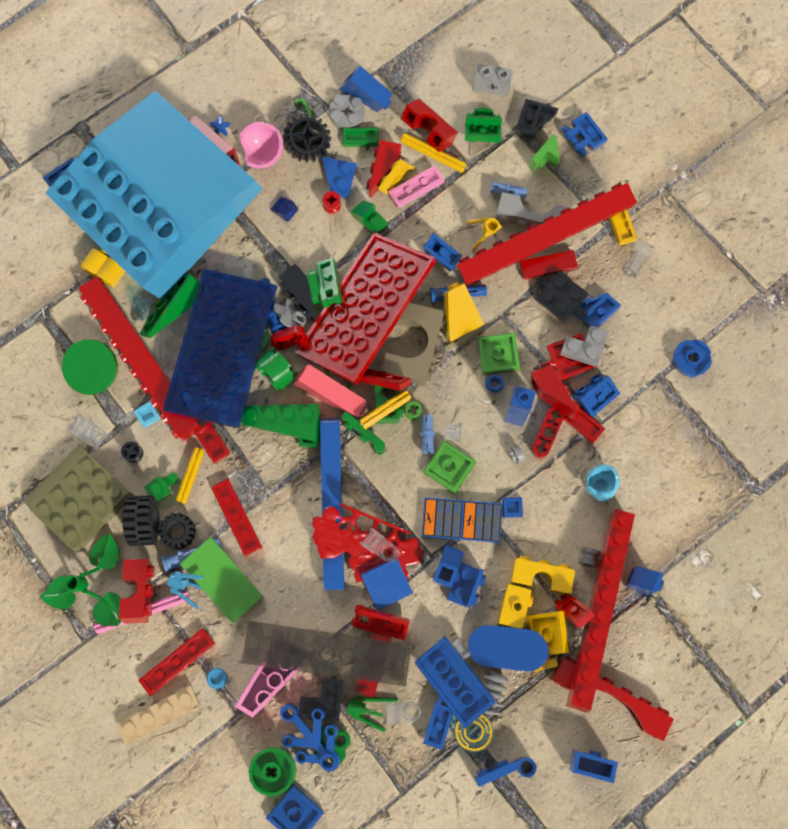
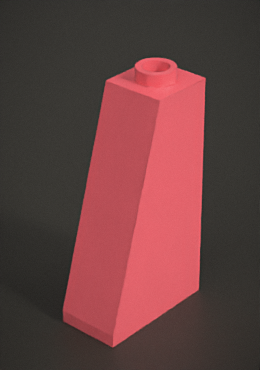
M309 364L300 371L292 384L343 414L347 411L354 418L361 417L367 408L364 406L367 402L365 399Z

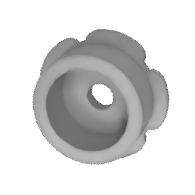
M512 446V451L509 452L513 463L517 461L520 464L521 461L525 460L520 446L515 448Z

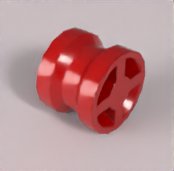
M334 191L324 194L322 198L324 210L329 214L339 212L341 209L339 194Z

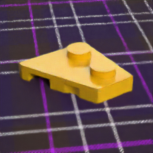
M402 159L396 161L392 165V170L388 176H384L380 181L381 185L378 189L385 194H389L388 191L404 180L403 175L408 169L413 171L416 167Z

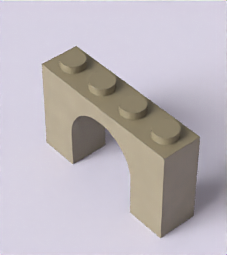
M409 303L396 324L421 331L427 339V348L422 354L413 358L386 353L381 371L411 378V383L425 387L426 382L431 381L433 373L430 370L431 363L435 364L437 353L434 352L435 348L440 346L441 343L440 329L445 328L446 318H444V311Z

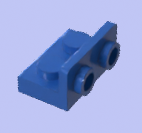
M597 374L590 379L591 382L586 386L580 387L572 397L575 401L580 402L586 413L591 417L620 394L608 375Z
M461 562L447 600L466 608H471V605L475 606L479 597L476 591L478 586H483L486 578L483 575L484 569H478Z

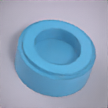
M220 668L212 669L207 675V683L213 689L223 688L228 681L227 673Z

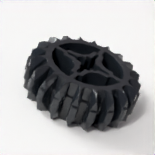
M307 113L305 118H303L299 114L298 119L293 117L292 122L288 121L287 127L284 128L283 132L285 134L282 137L285 140L284 147H288L287 153L293 152L292 158L298 156L299 162L304 158L305 163H308L311 158L314 163L316 157L322 159V154L326 155V149L330 148L329 142L332 139L329 136L330 130L326 129L327 123L321 124L322 118L318 119V121L315 120L316 115L309 118ZM304 127L302 132L293 134L298 128ZM311 128L315 129L318 133L313 132ZM306 132L307 136L309 137L308 145L307 140H305ZM321 143L317 148L310 150L311 145ZM296 144H301L303 149L299 148Z

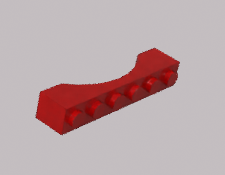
M570 657L566 659L560 658L550 681L566 690H570L576 661ZM604 676L602 679L598 678L596 690L607 693L620 701L631 712L641 731L657 740H665L674 718L669 716V711L661 707L656 709L650 706L651 702L643 697L635 698L632 696V691L625 687H621V689L615 687V682Z

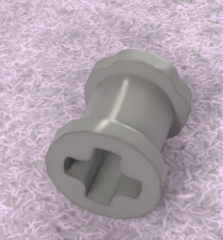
M461 638L452 642V645L463 659L471 655L462 645Z

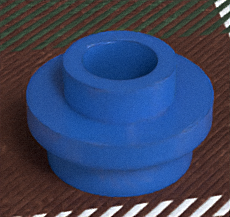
M492 374L487 377L485 387L491 393H499L504 387V380L501 376ZM492 382H497V383H498V386H497V387H493V386L491 385V383H492Z

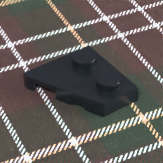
M526 99L515 133L532 138L557 115L559 108Z

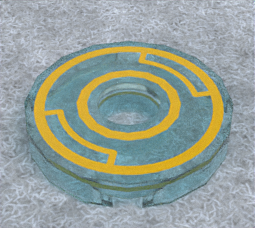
M485 714L481 715L466 729L456 719L453 735L456 743L463 750L470 753H478L485 750L491 744L494 738V727L491 720ZM473 725L479 728V735L475 738L468 735V729Z

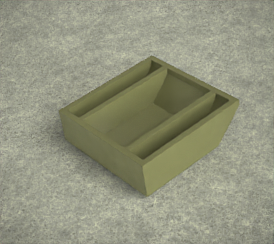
M79 444L33 490L24 502L71 550L80 553L124 507L126 498L134 496V494Z

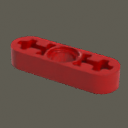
M554 407L548 410L532 446V454L538 459H543L549 454L565 414ZM555 411H557L559 417H557L554 424H552L550 422L553 418V415L550 413H554ZM546 427L551 428L553 436H544L543 429ZM542 441H546L543 447L546 452L539 454L536 447H540Z

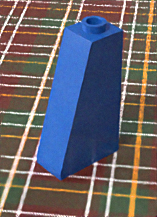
M514 385L504 422L522 427L531 411L536 391Z

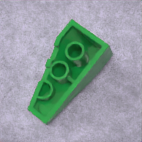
M185 274L162 300L155 301L154 306L156 309L147 317L139 334L152 338L195 305L197 301L201 300L206 287L193 276Z

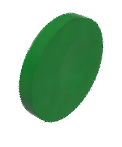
M86 339L78 341L68 348L62 360V373L67 384L76 392L86 395L99 394L106 391L114 383L118 373V362L114 352L108 345L98 340Z

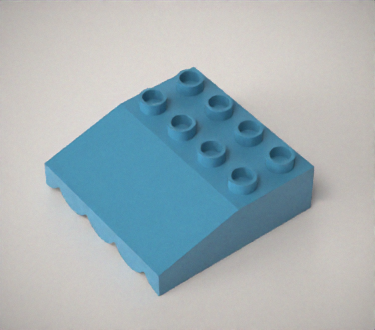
M154 91L98 134L45 193L143 289L162 300L263 188L157 91Z

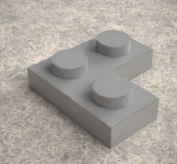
M590 326L585 342L566 336L560 355L597 367L609 331Z

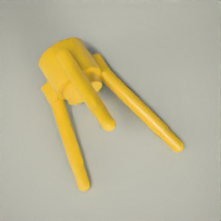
M483 217L466 221L467 224L483 223L481 229L484 234L474 244L472 250L474 251L488 236H495L501 225L496 219Z

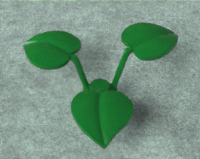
M111 534L104 535L91 549L89 561L93 566H97L95 569L85 573L81 572L79 576L57 577L51 582L40 598L51 607L68 609L76 601L74 592L88 594L100 601L93 609V616L96 622L102 626H119L122 622L119 619L120 599L122 598L114 592H108L102 598L88 591V581L85 576L99 571L101 567L108 570L118 563L120 550Z

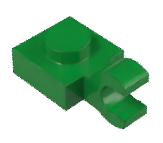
M172 472L164 480L161 476L157 477L144 486L149 495L155 497L158 503L172 493L169 487L179 482L180 479L177 474Z

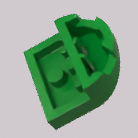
M476 108L473 113H468L465 123V141L501 143V115H495L493 110L489 108Z

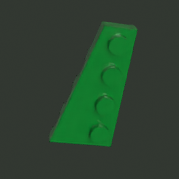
M319 405L243 406L242 424L246 427L271 431L318 443Z

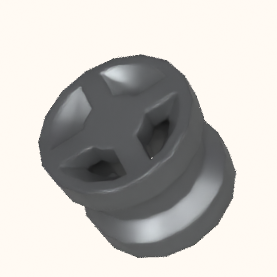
M582 547V557L579 558L578 563L587 567L598 568L597 560L601 556V552L596 549Z

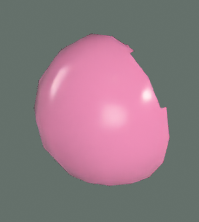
M263 121L254 122L245 127L241 132L239 138L245 151V160L248 166L256 169L269 168L281 158L284 148L283 138L279 130L273 125Z

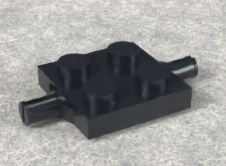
M561 271L549 281L541 275L538 276L536 282L543 289L535 297V300L563 323L574 313L582 319H585V316L587 317L588 312L581 308V304L587 298L588 292Z

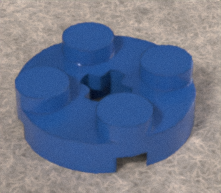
M685 340L674 350L672 363L681 374L695 378L704 374L712 364L710 348L700 340ZM688 354L690 356L694 354L697 362L689 361Z

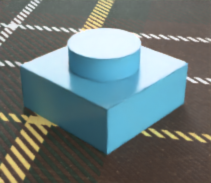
M151 402L133 411L144 429L161 419Z

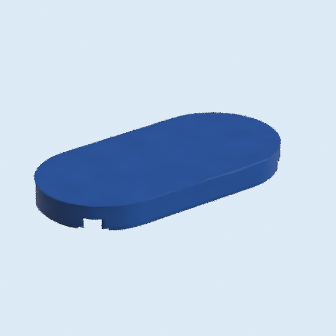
M485 625L474 630L468 641V650L471 653L472 659L479 665L527 672L535 671L544 665L549 655V647L546 640L534 630Z

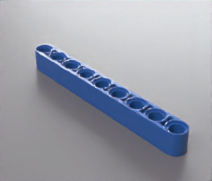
M320 418L322 514L325 508L332 506L343 517L342 507L339 505V502L342 503L340 418ZM337 518L335 522L339 523L341 519ZM343 523L339 526V528L342 529V530H343ZM344 553L336 558L323 559L324 590H344Z

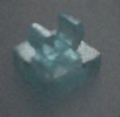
M140 295L133 297L131 307L141 321L147 319L149 311L153 309L152 304H154V301L151 297H147L144 300Z

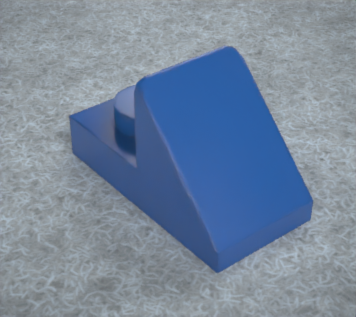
M432 233L422 248L425 254L435 257L436 261L448 271H452L462 257L461 254L434 233Z

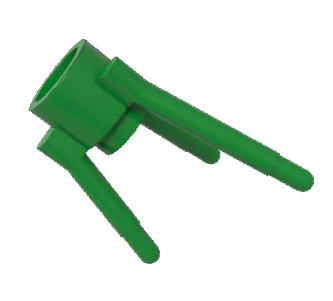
M357 696L355 699L351 697L347 714L385 733V728L362 717L364 713L382 717L383 713L366 708L367 704L363 702H398V698Z

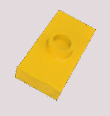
M627 210L609 218L618 246L637 241Z

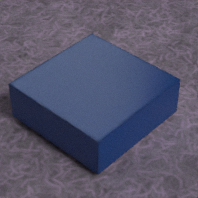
M522 497L502 498L503 518L523 517Z

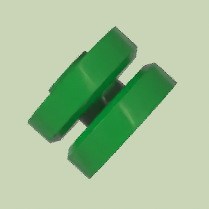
M278 746L268 747L259 752L253 758L249 767V780L253 788L266 796H276L285 792L295 780L297 773L296 761L289 751ZM276 767V774H272L270 768Z

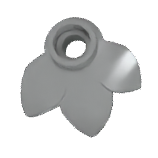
M289 298L286 299L285 306L274 304L275 313L280 316V322L287 327L295 325L305 326V315L299 311V308Z

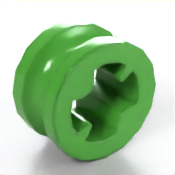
M412 401L407 403L405 406V416L409 420H417L421 416L422 408L418 402ZM410 407L418 409L415 415H412V412L409 413Z

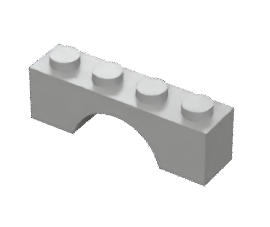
M502 192L496 220L502 223L517 224L523 228L533 224L539 226L544 223V219L552 215L555 218L561 215L560 212L569 207L555 205L547 213L535 214L523 206L520 196Z

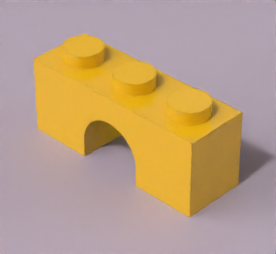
M519 556L513 562L510 584L530 587L532 586L535 574H544L549 579L550 592L570 595L572 593L575 570L570 569V566L566 564L553 566L550 565V561L539 560L538 563L531 561L530 557Z

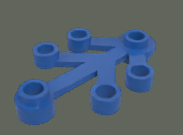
M288 703L283 706L280 711L281 718L287 722L292 721L305 737L298 738L294 734L289 733L283 737V745L288 748L292 746L314 748L319 754H309L303 749L296 754V761L299 764H304L305 762L320 764L325 771L337 769L340 764V758L334 751L335 736L339 731L336 724H329L325 728L327 736L326 748L321 743L322 719L325 717V710L318 707L312 711V732L298 715V708L295 704ZM288 708L293 710V715L289 714ZM316 711L321 713V718L316 716ZM329 727L334 729V734L329 732ZM287 737L291 738L292 744L287 742ZM303 754L305 760H302L299 755ZM327 757H331L333 763H329Z

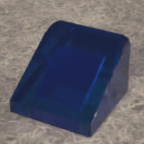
M281 196L270 210L284 221L289 222L298 211V207L292 200Z

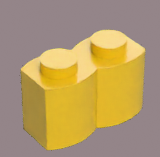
M92 248L80 265L83 271L94 278L98 276L101 282L113 289L126 272L100 248L99 250Z

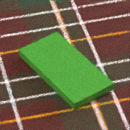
M212 537L180 563L189 574L203 576L202 580H194L232 623L237 621L263 597Z

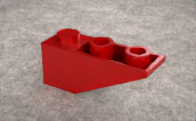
M380 140L379 147H375L374 157H376L375 163L372 162L370 168L372 178L368 179L366 190H369V197L374 196L379 190L382 178L386 175L388 176L392 170V165L400 160L402 144Z
M552 365L531 372L530 384L534 391H536L537 396L572 420H576L579 411L578 404L575 400L571 399L570 391L561 382L559 372L554 370Z

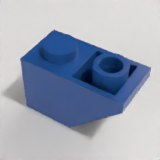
M446 545L432 583L451 589L464 552Z
M635 566L632 568L625 586L648 596L661 590L664 584V580H662L664 574Z

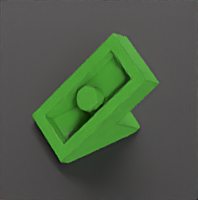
M553 134L532 157L529 168L534 172L538 167L542 168L546 161L555 167L558 166L559 151L556 135Z

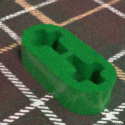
M308 270L306 273L313 304L322 303L316 270Z

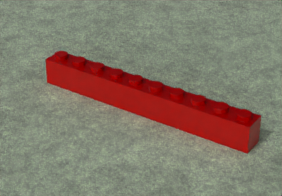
M618 183L611 187V191L607 193L602 191L594 195L595 199L590 201L585 199L577 204L578 207L572 210L569 207L560 212L561 215L555 218L552 215L544 219V223L539 226L533 224L527 227V231L522 234L520 232L514 233L509 236V240L505 242L500 240L494 243L493 248L489 250L483 248L476 252V256L472 258L467 256L459 260L460 264L457 265V269L465 285L470 286L634 207L637 201L629 184L622 185V183Z
M96 276L80 286L78 289L82 294L79 297L85 305H90L92 309L89 312L94 319L99 318L101 321L99 326L104 334L109 333L111 336L109 341L115 349H120L121 353L119 356L125 364L127 362L130 364L131 368L129 371L135 379L138 377L141 380L139 386L145 394L149 392L152 397L149 399L155 409L159 407L162 412L159 415L165 424L170 423L172 426L170 432L175 439L180 438L184 442L193 436V431L200 428V425L99 277Z
M615 509L610 514L589 604V609L592 610L595 617L588 624L584 625L566 702L567 707L583 712H588L592 709L635 514Z

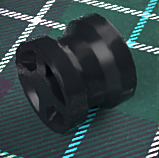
M127 442L121 448V455L130 463H138L143 458V449L136 442Z

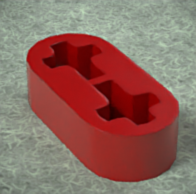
M295 325L275 332L271 336V346L276 350H284L304 342V328Z

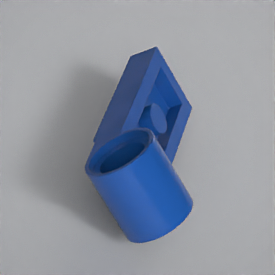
M525 756L509 762L507 759L496 763V768L489 770L487 767L478 771V776L474 777L477 786L480 787L516 770L523 777L529 778L536 773L537 767L532 759ZM525 761H529L531 764V769L527 773L521 771V764Z

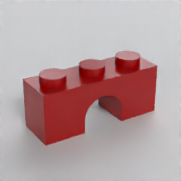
M420 98L407 104L400 117L412 129L423 128L427 130L430 134L426 142L438 152L450 147L458 134L452 126Z
M129 559L123 562L122 579L127 585H137V591L132 597L120 599L119 619L124 624L148 623L149 616L152 615L150 597L153 596L154 591L151 581L155 575V567L148 559Z

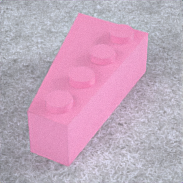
M278 633L235 704V707L254 717L292 676L311 659L313 654Z

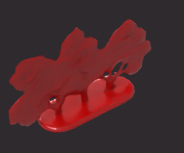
M340 502L339 505L341 507L351 510V516L341 517L339 511L335 507L330 506L324 509L321 516L312 518V526L315 529L312 537L317 545L320 557L322 559L336 558L340 554L348 552L350 554L348 563L350 568L355 571L356 583L364 582L360 574L394 557H397L408 580V571L405 567L419 564L424 554V550L420 548V543L416 538H410L405 541L399 540L398 530L410 534V531ZM361 515L374 520L371 529L367 532L360 530L356 525V520ZM337 518L341 519L339 523L335 522ZM349 521L351 522L348 528L343 530L339 528L342 523L348 524ZM380 522L392 527V533L387 537H383L376 529L378 523ZM353 525L355 526V531L351 529ZM393 540L396 541V546L394 547L392 546Z

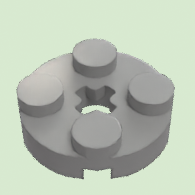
M353 95L335 96L329 107V117L337 128L341 130L343 128H354L364 120L365 111L360 98ZM348 109L351 113L344 115L343 111Z

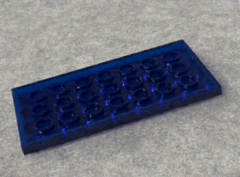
M203 269L163 406L164 412L237 429L240 428L256 369L255 366L257 365L256 362L259 358L275 299L277 285Z

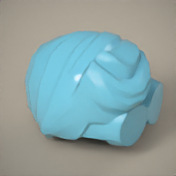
M599 465L592 468L587 474L586 491L600 502L610 501L619 488L620 479L617 470L610 465Z

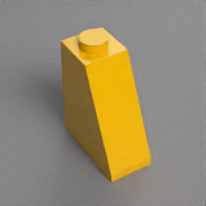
M458 282L448 286V291L444 292L445 338L449 342L484 325L465 284H458Z

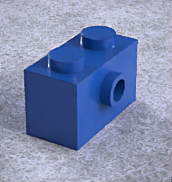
M573 750L569 771L614 783L618 762L601 757L602 753L589 750L588 754Z

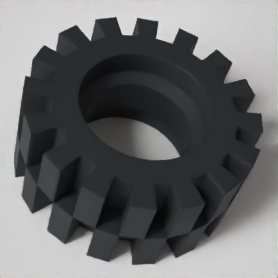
M177 512V514L170 513V516L166 515L165 520L160 522L161 526H158L160 540L172 549L180 550L181 548H186L188 544L192 543V539H195V524L185 514ZM175 524H181L184 527L183 536L177 539L172 538L170 535L171 527Z

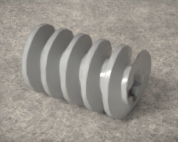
M487 670L491 676H484V679L488 681V684L484 685L496 699L497 703L488 709L485 714L491 716L500 715L496 707H502L503 704L498 699H505V696L500 692L507 691L508 688L503 683H510V680L501 674Z

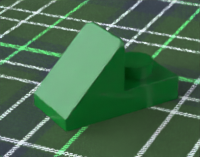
M362 201L350 212L371 234L374 232L380 234L388 227V222L376 212L373 203Z

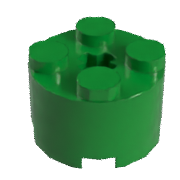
M274 347L256 362L257 365L255 367L264 377L268 375L271 378L268 381L277 391L280 388L283 390L299 375L296 370L292 373L294 369Z

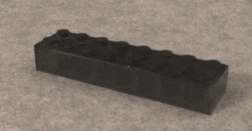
M248 621L241 663L406 686L412 645Z

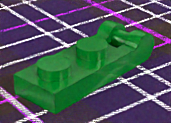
M331 257L317 262L316 267L323 307L328 308L331 307V304L342 303L343 299L340 292L335 259Z
M346 411L341 416L342 425L351 432L353 430L358 434L357 438L365 444L368 442L372 445L377 455L384 454L385 443L369 429H364L360 422Z

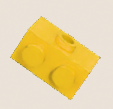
M511 584L506 585L497 624L523 629V626L527 627L529 615H526L527 608L532 606L534 598L531 595L532 590Z

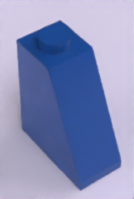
M361 66L357 67L339 88L340 91L347 95L360 98L362 104L376 112L382 108L385 110L390 105L391 101L389 99L393 95Z

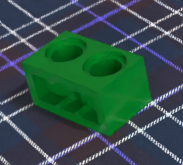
M375 385L376 409L401 393L402 390L399 391ZM387 390L393 391L394 395L392 397H386L384 395V392ZM403 406L395 409V413L392 416L386 415L376 423H399L400 417H403Z

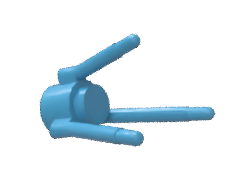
M178 571L173 572L167 583V586L171 588L170 592L178 595L195 609H198L199 606L180 591L185 590L188 585L202 589L197 583L191 582L187 578L202 580L203 576Z

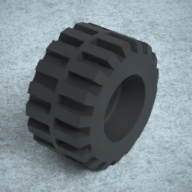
M153 495L127 497L122 514L123 534L126 543L129 546L155 545L159 533L158 526L160 525L159 508Z

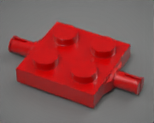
M583 333L571 336L585 342ZM565 339L547 345L546 348L550 355V361L540 364L541 368L552 365L559 372L561 381L596 369L594 366L561 356Z

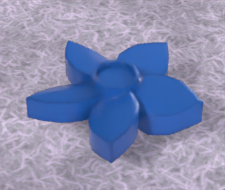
M220 115L216 121L209 123L212 128H215V133L219 134L221 132L224 136H228L225 128L229 127L231 123L223 122V118Z

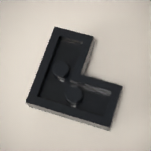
M323 678L321 698L300 696L298 715L301 718L313 719L312 711L321 707L325 710V717L322 720L339 722L343 680ZM316 711V716L321 718V713Z

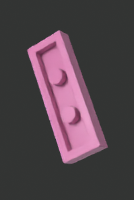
M434 165L388 191L389 196L396 207L400 208L443 184L445 179Z

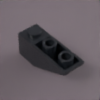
M294 264L278 276L280 283L278 286L283 293H288L291 296L290 300L296 307H301L303 310L302 314L305 315L308 321L311 319L315 322L316 315L307 276Z

